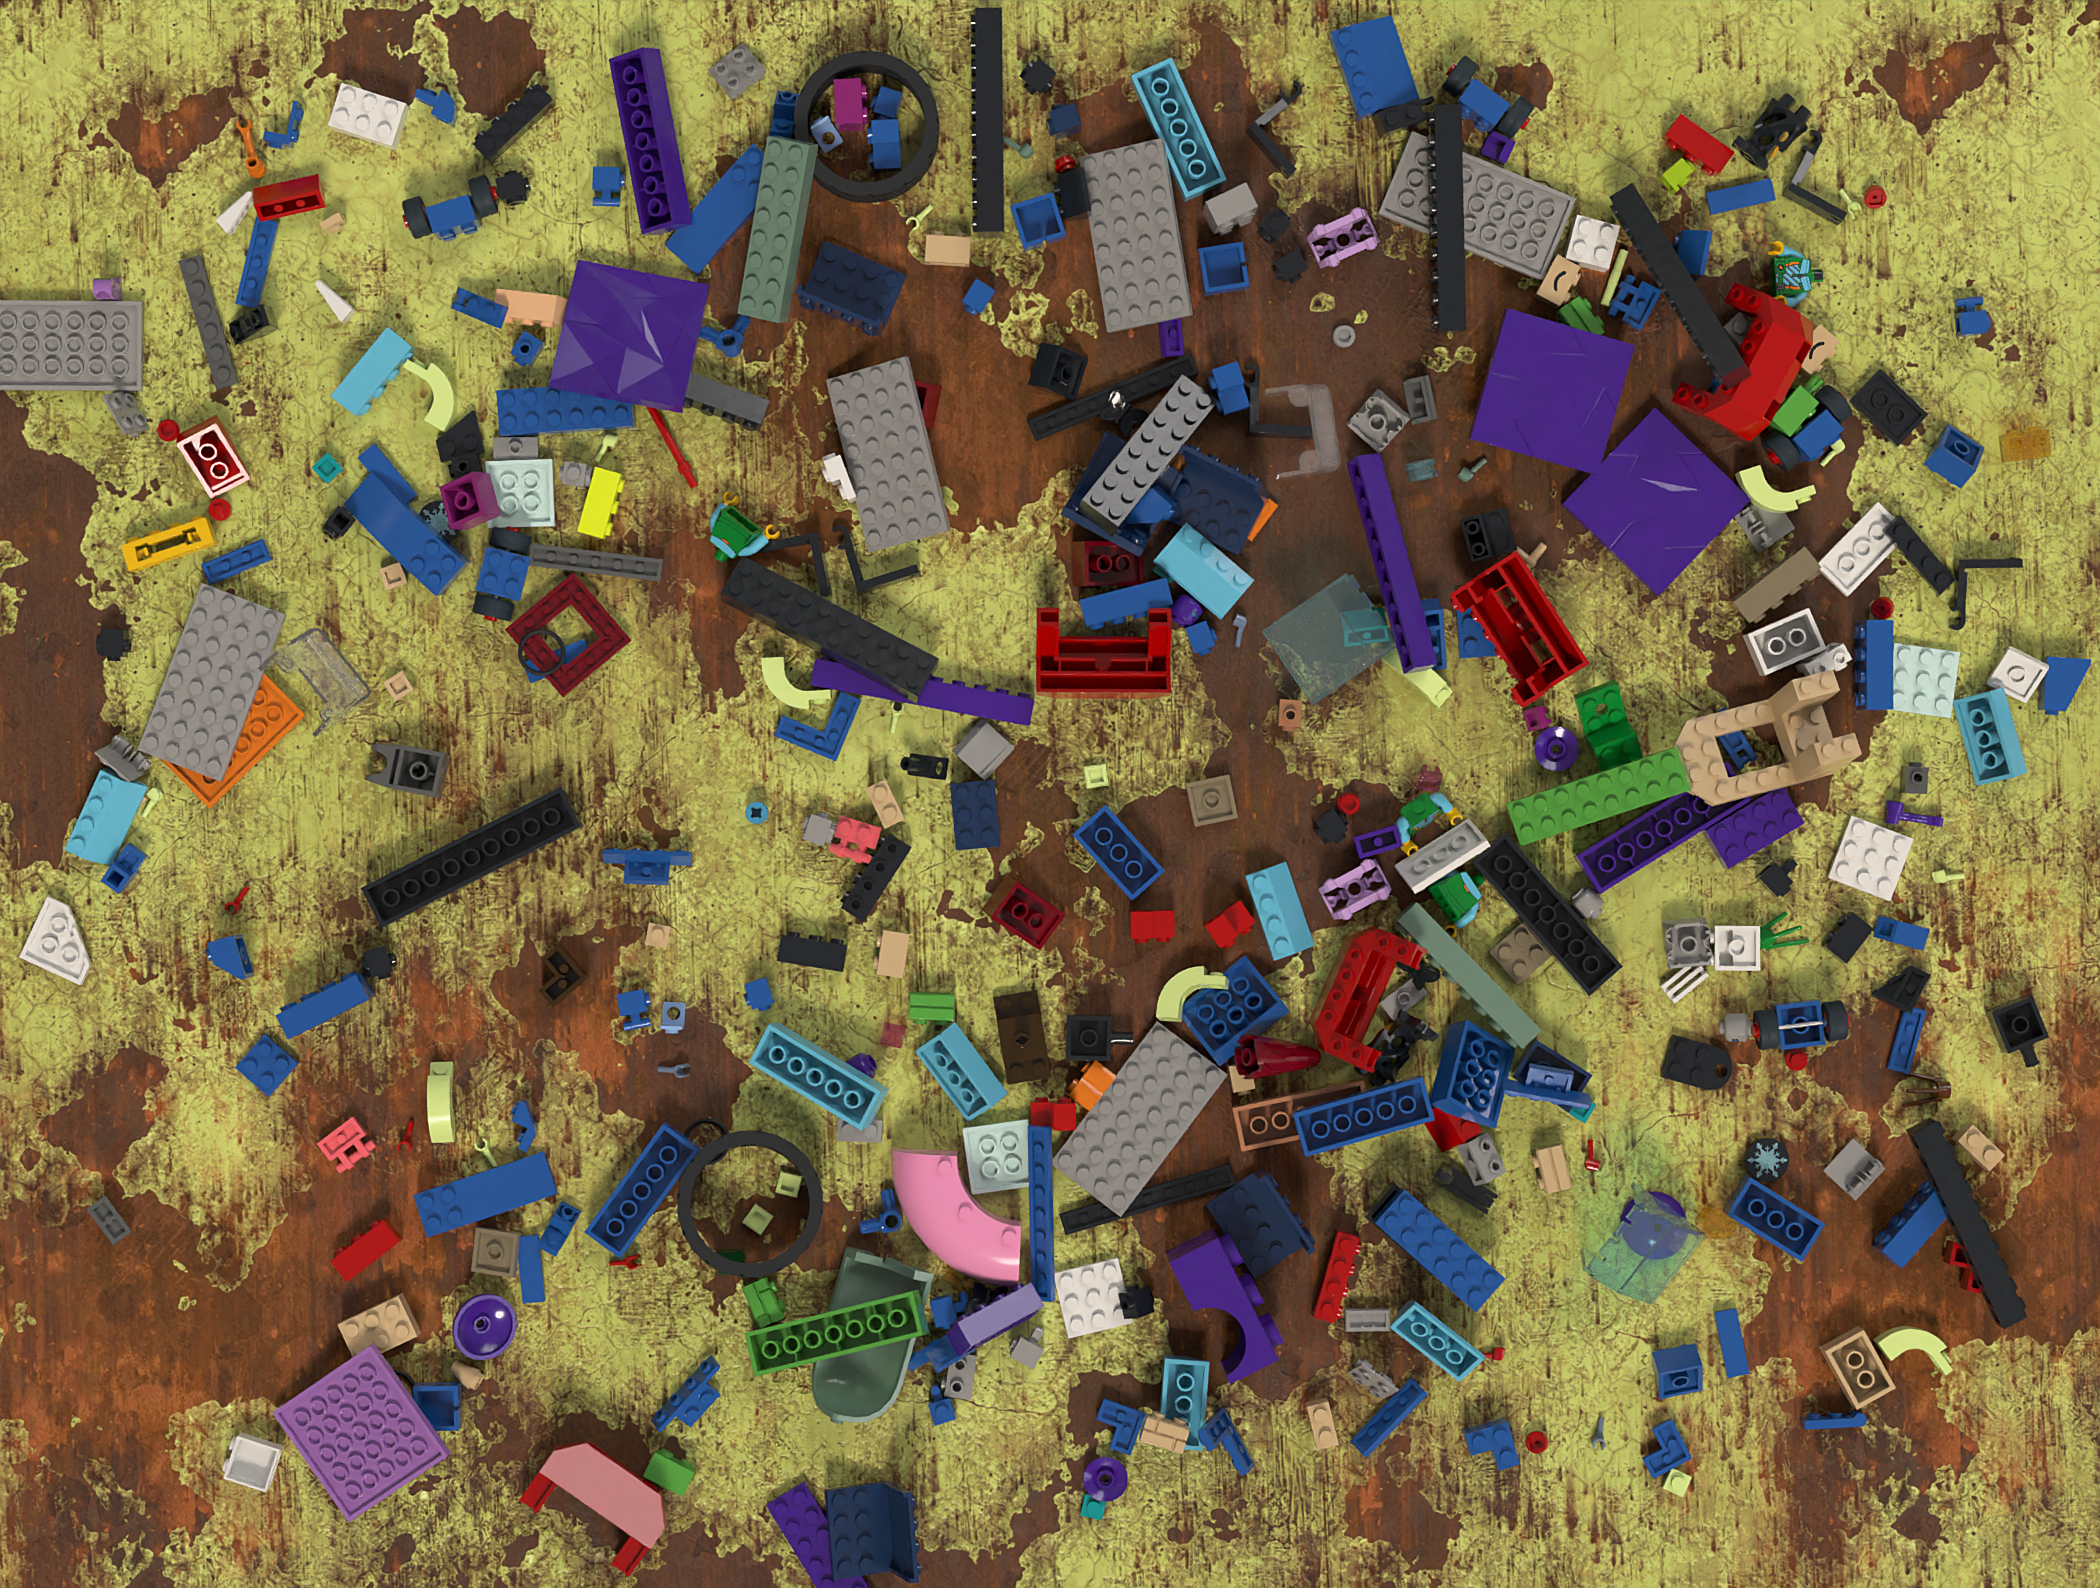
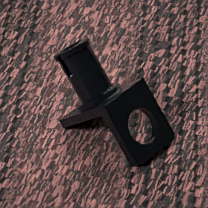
M911 753L910 757L902 758L900 766L902 770L908 771L907 774L911 776L946 780L949 759ZM941 762L942 771L940 774H937L936 766Z

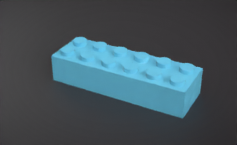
M1172 57L1131 75L1130 82L1156 139L1162 138L1165 140L1168 165L1184 202L1224 185L1227 179Z
M779 1022L768 1025L749 1061L751 1065L859 1130L870 1127L889 1091V1088Z

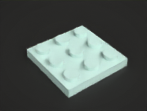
M553 459L485 461L486 473H490L501 516L487 521L488 529H493V527L507 528V526L514 528L555 526Z
M1893 643L1892 710L1951 718L1960 652Z
M1029 1119L962 1128L972 1195L1029 1187L1027 1128L1029 1126Z

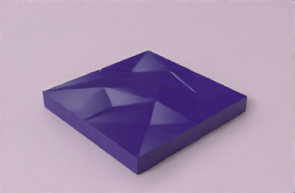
M578 260L549 381L550 388L683 413L708 302L709 285Z
M1508 308L1504 309L1467 439L1598 475L1635 345Z
M1653 408L1601 462L1598 475L1590 474L1568 496L1561 506L1655 596H1659L1751 499L1661 412Z

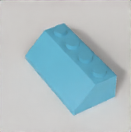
M387 327L331 394V397L358 418L361 415H366L372 407L370 403L375 397L378 399L383 395L386 390L384 386L389 380L392 382L397 378L400 373L399 368L403 363H406L407 359L411 361L415 349Z
M1187 522L1153 561V563L1220 620L1254 581V579Z
M2004 687L1953 701L1976 786L2014 778L2028 772Z
M110 767L100 770L64 850L85 860L111 866L119 853L148 786L135 779L130 782L123 780Z
M1286 861L1244 875L1272 960L1275 961L1314 946Z
M955 1022L915 1051L967 1122L994 1106L1008 1094Z
M1409 1300L1397 1311L1390 1326L1393 1331L1459 1382L1486 1357L1421 1305L1412 1300Z
M1164 1355L1159 1412L1165 1414V1418L1173 1420L1174 1417L1186 1420V1425L1190 1426V1432L1184 1450L1203 1451V1445L1198 1438V1430L1205 1423L1210 1362L1187 1356Z

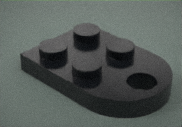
M1672 1034L1660 1077L1705 1090L1719 1089L1728 1082L1732 1074V1062L1724 1050ZM1722 1064L1725 1066L1726 1072L1722 1077H1717L1714 1069L1717 1065Z

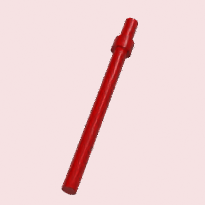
M646 407L673 455L680 475L683 474L691 489L699 486L691 472L692 467L690 463L685 461L657 408Z

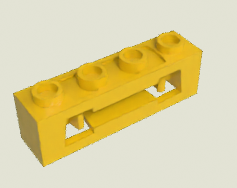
M199 515L190 518V522L183 525L181 522L168 526L169 530L160 532V529L148 532V537L139 539V537L127 539L126 544L121 545V549L128 570L130 572H137L217 545L218 541L211 520ZM186 535L189 541L192 542L201 539V541L193 544L183 543L153 554L150 548L145 547L148 545L156 546Z

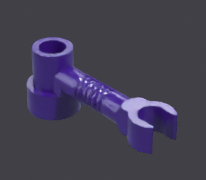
M1886 800L1885 809H1887L1885 823L1898 825L1899 820L1938 827L1943 826L1944 818L1903 812V802Z

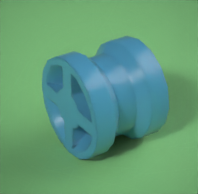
M752 802L746 808L745 814L748 821L759 824L768 818L769 812L765 804Z

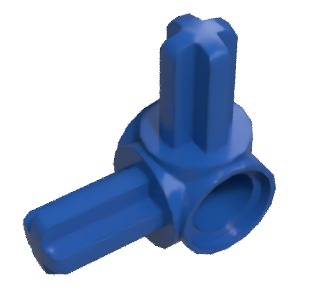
M740 314L731 329L721 332L704 326L701 329L700 338L715 344L716 349L721 350L725 356L730 358L736 357L742 350L743 334L751 319ZM734 342L732 345L726 346L727 343Z
M884 1189L880 1192L883 1212L879 1214L878 1218L860 1221L859 1226L862 1234L882 1231L884 1234L897 1232L902 1228L903 1219L900 1209L896 1208L893 1189ZM890 1216H896L898 1219L897 1225L893 1228L887 1226V1219Z

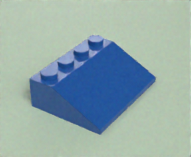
M1392 16L1350 25L1330 32L1328 38L1356 121L1419 98Z
M1243 956L1223 972V976H1226L1229 980L1228 989L1203 988L1183 1004V1021L1219 1066L1235 1055V1049H1240L1241 1044H1237V1042L1243 1035L1252 1034L1259 1036L1289 1012L1282 1000L1246 956Z
M1467 1019L1449 1024L1430 1104L1447 1114L1496 1128L1504 1093H1502V1079H1508L1515 1048Z

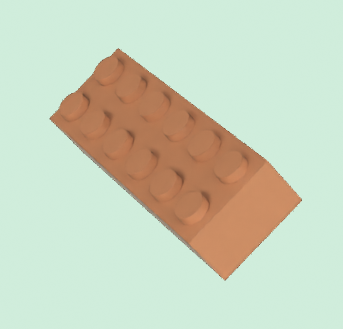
M1360 1078L1232 1105L1231 1109L1240 1150L1247 1151L1299 1140L1291 1111L1365 1091L1364 1081Z

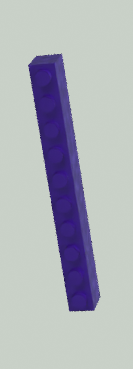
M1380 453L1356 456L1346 464L1403 673L1427 671L1437 665L1436 653L1433 650L1430 631L1425 621V612L1421 606L1419 591L1413 577V569L1410 566L1407 555V547L1404 544L1401 533L1402 529L1397 519L1396 507L1393 503L1390 485L1387 482L1384 471V463L1381 460Z
M827 656L815 659L811 686L1030 726L1035 701L1030 699V694L1018 692L1017 696L1008 695L1009 690L996 688L995 692L987 691V686L974 684V688L965 687V682L952 680V684L943 683L944 678L932 676L916 704L846 666L834 662V660Z

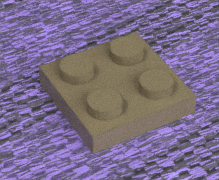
M1229 775L1185 784L1194 827L1238 818Z
M1522 922L1488 951L1517 985L1551 957L1548 951Z
M481 1226L476 1227L471 1271L508 1278L516 1277L521 1233Z

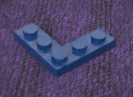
M840 692L824 732L782 716L774 736L837 761L862 700Z
M1224 1406L1217 1409L1198 1430L1199 1441L1206 1447L1207 1451L1215 1449L1222 1442L1224 1449L1232 1457L1234 1468L1239 1471L1241 1476L1247 1474L1255 1464Z

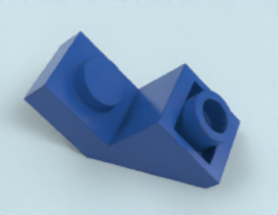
M777 91L769 136H781L792 139L794 133V111L799 94L789 91Z
M1879 915L1873 937L1924 951L1930 929Z
M522 1099L520 1103L516 1102L510 1114L514 1115L511 1121L527 1128L526 1131H521L517 1140L520 1143L518 1149L527 1152L538 1132V1128L528 1101Z
M562 1201L540 1238L537 1247L556 1257L582 1211Z

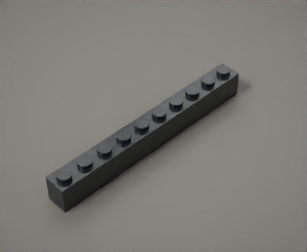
M1927 1118L1906 1129L1995 1324L2006 1329L2027 1318L2024 1310L2026 1305L2015 1291L2017 1290L2015 1281L2008 1276V1266L1997 1252L2000 1250L1998 1244L1989 1235L1991 1230L1986 1220L1982 1219L1980 1215L1982 1211L1980 1205L1971 1196L1972 1188L1961 1174L1963 1173V1168L1953 1157L1954 1149L1943 1135L1945 1134L1944 1127L1939 1121Z

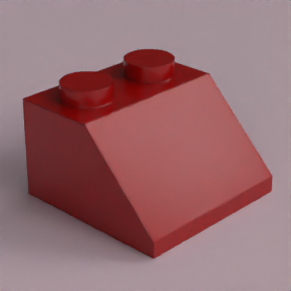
M1431 1106L1435 1120L1424 1123L1441 1152L1456 1147L1482 1132L1478 1123L1447 1114L1435 1106Z

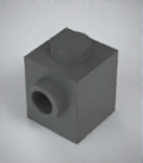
M1908 762V766H1901L1900 793L1927 794L1929 767H1922V763Z

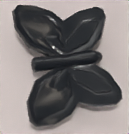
M1114 389L1110 394L1109 406L1101 412L1100 418L1105 421L1114 420L1115 425L1119 424V430L1122 435L1129 437L1133 430V425L1144 422L1149 417V413L1139 408L1129 410L1132 405L1128 403L1125 406L1126 400L1123 393L1118 389Z
M1423 960L1419 963V970L1399 961L1396 962L1397 967L1408 972V977H1412V982L1418 991L1424 987L1425 982L1432 983L1441 977V974L1436 969L1429 966L1423 967L1425 965Z
M975 1282L972 1289L973 1297L967 1301L964 1312L970 1315L974 1312V1309L986 1303L988 1305L997 1296L1003 1293L1006 1295L1008 1288L997 1287L992 1291V1288L986 1289L980 1282Z

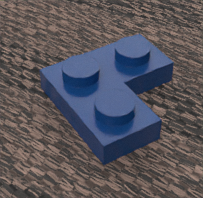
M1103 1397L1096 1420L1116 1427L1109 1448L1131 1456L1145 1417V1412Z
M1671 1418L1651 1428L1661 1448L1642 1457V1460L1653 1479L1692 1459Z

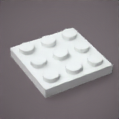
M1849 816L1826 878L1890 901L1914 839L1860 818Z
M1118 1257L1055 1272V1284L1068 1338L1133 1323V1319H1124L1118 1293L1125 1291Z

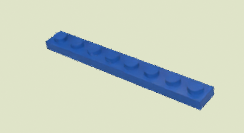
M1031 1124L1027 1126L1031 1283L1043 1302L1055 1301L1052 1127Z

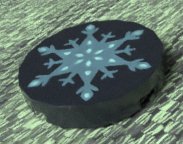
M436 500L430 502L421 509L419 514L450 543L459 536L461 530L450 529L443 501Z
M1760 1138L1753 1141L1747 1147L1744 1162L1748 1173L1753 1178L1763 1182H1773L1781 1178L1787 1171L1789 1154L1785 1146L1779 1141L1772 1138Z

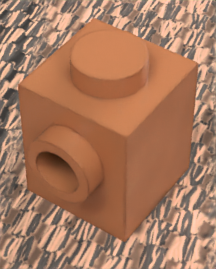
M1278 700L1277 726H1282V731L1295 732V727H1301L1302 700Z

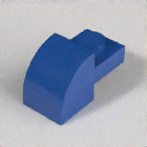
M417 88L414 95L416 100L433 107L430 114L434 118L454 127L458 117V110L449 94L441 89L439 96L436 97L437 93L428 88H425L424 91Z
M128 843L117 860L111 864L101 882L116 893H121L137 876L138 870L148 855L132 843Z

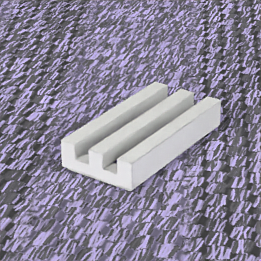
M1695 966V970L1670 990L1667 987L1691 967L1681 968L1660 985L1674 1004L1709 976L1702 966ZM1700 972L1701 975L1676 996H1673V993Z

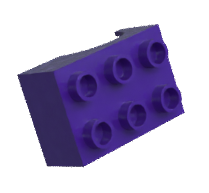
M1213 1228L1165 1252L1193 1311L1202 1308L1222 1309L1233 1315L1240 1323V1338L1237 1347L1226 1360L1221 1362L1230 1384L1279 1360L1273 1348L1283 1344L1284 1341L1269 1312L1257 1317L1253 1308L1264 1302L1249 1273L1239 1278L1237 1277L1233 1268L1244 1262L1229 1233L1217 1238Z

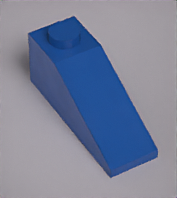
M1437 598L1420 600L1425 612L1427 628L1430 631L1433 650L1436 653L1437 665L1431 669L1433 671L1446 669L1443 608Z

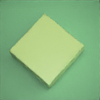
M1106 763L1084 767L1087 789L1109 785Z
M781 1170L775 1192L797 1198L802 1176Z
M755 1204L742 1223L761 1235L774 1216Z

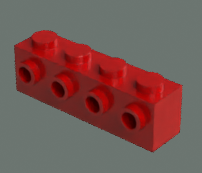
M1335 1229L1311 1313L1314 1318L1334 1324L1336 1318H1341L1343 1306L1340 1304L1342 1297H1347L1349 1285L1346 1283L1348 1276H1352L1354 1273L1355 1263L1352 1262L1354 1255L1359 1254L1362 1242H1359V1237L1356 1234Z

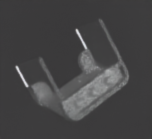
M1297 384L1265 389L1263 398L1288 394L1289 400L1294 406H1309L1315 450L1306 451L1300 456V470L1278 473L1276 481L1330 473L1337 470L1341 464V456L1330 389L1324 384Z
M312 628L275 649L258 668L260 671H263L276 663L283 672L288 674L298 670L325 702V705L319 710L323 723L313 733L314 737L336 725L370 696L369 686L328 636L318 628Z

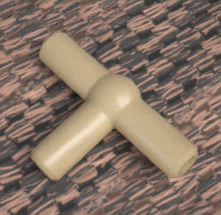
M1540 542L1530 556L1518 546L1516 551H1518L1530 570L1536 566L1537 560L1546 550L1547 546Z

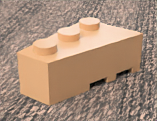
M496 289L494 301L508 307L503 323L513 324L514 321H520L522 325L533 326L534 324H540L541 327L562 328L568 304L567 299L557 295Z

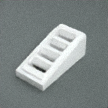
M247 191L216 218L218 224L230 236L253 204V193Z
M317 281L315 284L339 321L346 324L356 313L355 309L322 281Z

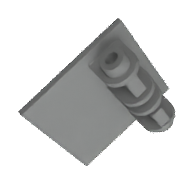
M743 43L708 69V72L724 89L731 100L737 99L744 92V89L748 91L747 87L749 85L753 87V82L756 83L761 78L763 79V75L767 72Z
M129 391L102 395L103 400L124 435L128 434L135 438L140 435V432L150 430L145 416L140 412L134 397Z
M1751 504L1734 517L1758 553L1795 529L1785 513L1765 511L1754 504Z
M118 734L112 739L113 743L95 752L103 764L110 766L121 779L128 782L147 773V769L152 764L149 762L150 759L137 749L129 755L134 745H130L127 739L123 736L120 737Z
M1852 1138L1823 1171L1856 1201L1885 1170V1167Z
M1359 1358L1354 1364L1356 1367L1348 1371L1356 1383L1368 1387L1371 1394L1377 1398L1384 1399L1399 1390L1392 1383V1379L1382 1374L1381 1371L1376 1373L1377 1368L1371 1369L1373 1365L1365 1359L1361 1360Z

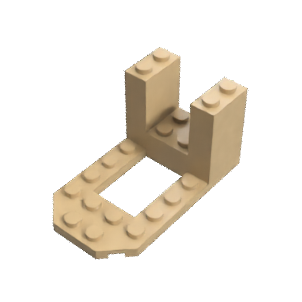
M1833 669L1791 680L1767 700L1687 720L1672 746L1679 745L1693 788L1687 792L1705 800V803L1711 806H1716L1835 774L1860 756L1862 753L1855 733L1833 738L1822 707L1824 702L1840 691ZM1773 723L1786 763L1728 778L1715 737Z

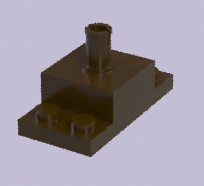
M1037 990L993 997L1007 1085L1051 1078Z

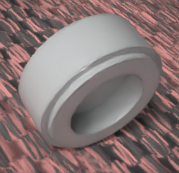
M1348 325L1338 326L1333 332V341L1338 347L1347 348L1355 340V332Z

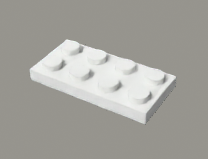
M1876 502L1818 562L1821 566L1819 571L1846 597L1895 549V545L1882 531L1894 517L1879 502Z
M1468 818L1394 866L1416 894L1490 847V844Z

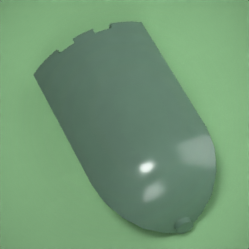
M846 1246L828 1312L915 1290L920 1291L923 1308H925L934 1274L916 1266L903 1265L902 1261L886 1257L884 1261V1258L875 1256L872 1252ZM916 1337L814 1362L811 1379L812 1394L816 1406L822 1413L830 1417L831 1422L843 1424V1421L852 1423L868 1422L883 1415L895 1402L901 1390Z

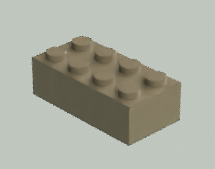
M1800 545L1730 601L1747 622L1751 623L1753 621L1757 623L1766 616L1764 612L1767 609H1775L1784 602L1782 598L1785 595H1793L1802 588L1800 584L1803 581H1811L1820 574L1818 570L1821 566L1807 548Z

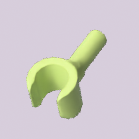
M1841 189L1839 194L1848 206L1849 216L1855 219L1853 211L1859 210L1862 214L1861 206L1858 202H1853L1846 192Z
M928 205L916 217L908 218L906 225L912 220H916L917 225L912 231L918 230L921 225L920 222L933 207Z
M608 434L604 437L603 445L595 457V461L600 462L608 446L615 448L618 436Z
M1841 439L1830 445L1833 451L1820 462L1823 467L1836 454L1844 450L1845 445Z
M895 701L891 704V712L893 713L889 731L891 733H895L899 715L904 711L903 703L900 711L894 710Z
M158 787L152 788L146 794L151 800L141 814L144 818L147 817L152 807L163 798V793Z
M1944 869L1932 873L1935 883H1945L1950 880L1965 878L1964 873L1946 875Z
M482 1138L485 1142V1147L481 1149L477 1142L474 1143L476 1150L484 1153L494 1168L497 1166V1163L489 1150L490 1143L487 1139Z

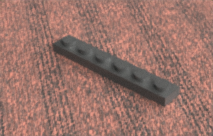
M197 255L180 260L178 262L217 390L237 385L239 384L202 256Z
M530 543L529 558H531L529 566L658 582L662 580L663 559Z

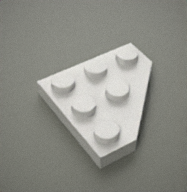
M47 896L19 957L78 985H82L92 964L71 907Z

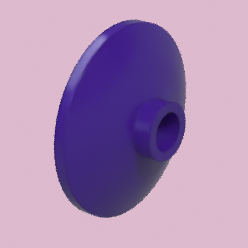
M1551 727L1544 730L1537 737L1534 753L1537 761L1544 768L1551 771H1562L1569 768L1576 761L1579 745L1576 737L1569 730L1562 727ZM1553 745L1559 747L1558 753L1552 752L1551 748Z
M1100 1457L1093 1460L1087 1466L1083 1482L1087 1493L1098 1501L1109 1502L1119 1498L1124 1493L1128 1483L1126 1469L1118 1460L1111 1457ZM1107 1474L1110 1478L1105 1482L1101 1480V1476Z

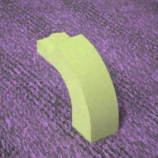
M407 359L403 367L426 380L433 391V404L424 421L446 433L454 421L457 410V397L450 379L433 363L425 370L427 365L417 359L414 362Z
M1760 465L1735 474L1740 489L1751 499L1750 502L1758 508L1769 512L1786 513L1798 509L1796 500L1798 504L1810 501V496L1816 494L1814 485L1789 493H1782L1772 489L1766 482Z
M1394 640L1379 656L1392 670L1413 684L1438 708L1453 692L1446 685V682L1431 668L1427 671L1404 674Z
M785 657L761 658L762 672L768 688L785 704L799 709H810V700H814V704H827V699H832L831 690L802 691L792 686L786 676Z
M1204 966L1192 967L1179 972L1167 982L1161 991L1157 1003L1156 1017L1160 1021L1182 1022L1183 1004L1190 993L1200 988L1228 989L1229 980L1226 976H1223V973L1210 972V975H1207L1208 970Z
M431 1062L430 1076H428L427 1113L432 1143L454 1142L456 1123L452 1105L453 1062Z
M1913 1326L1895 1327L1873 1339L1884 1356L1890 1361L1906 1350L1921 1349L1927 1353L1941 1373L1947 1375L1953 1371L1949 1365L1951 1363L1949 1357L1944 1352L1940 1353L1947 1346L1939 1338L1921 1328Z

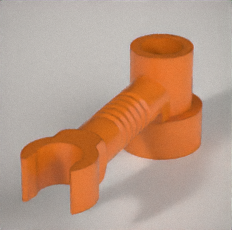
M247 118V127L241 128V124L237 120L236 125L243 136L248 156L246 160L247 171L252 178L260 179L265 176L267 169L256 155L251 132L253 124Z

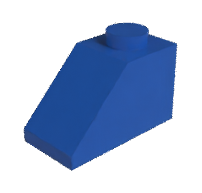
M1160 486L1153 487L1125 522L1127 524L1158 523L1164 519L1167 521L1176 512L1173 508L1177 505V502Z

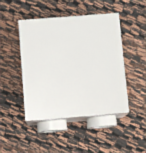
M241 1432L237 1438L233 1437L229 1450L232 1453L230 1459L227 1458L223 1465L222 1471L225 1472L223 1479L267 1492L271 1487L284 1446Z

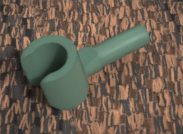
M1007 137L1003 140L1004 143L1018 151L1024 159H1028L1034 154L1033 148L1028 143L1020 147Z
M1482 458L1471 470L1464 466L1458 478L1468 482L1477 470L1487 462L1486 459Z

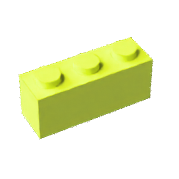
M595 467L577 530L579 533L604 540L606 535H611L613 523H610L612 514L616 515L619 507V502L616 501L618 493L623 492L625 486L622 474Z

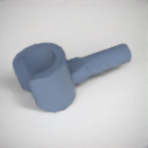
M1240 614L1236 615L1232 624L1239 627L1234 645L1240 647L1242 633L1247 623L1246 618Z
M684 1063L675 1067L658 1066L657 1071L674 1073L677 1078H683L690 1075L683 1073V1068L690 1067V1065Z
M1599 1417L1596 1435L1591 1439L1593 1449H1595L1597 1441L1602 1442L1601 1450H1604L1606 1447L1602 1437L1604 1418Z

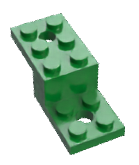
M1615 679L1573 695L1588 750L1596 760L1599 771L1643 757L1636 731L1627 720L1618 683ZM1599 704H1605L1603 710L1595 711Z

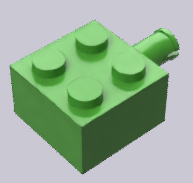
M1812 374L1803 387L1801 385H1791L1772 422L1766 428L1771 432L1777 430L1788 437L1796 435L1802 428V422L1805 419H1809L1816 412L1815 407L1819 402L1812 395L1824 383L1823 380H1818L1820 377Z

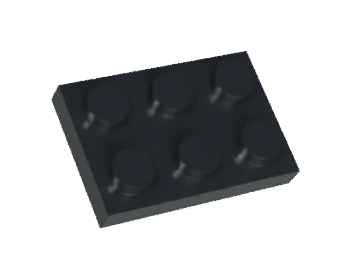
M1878 369L1848 401L1895 447H1898L1928 415L1881 369Z

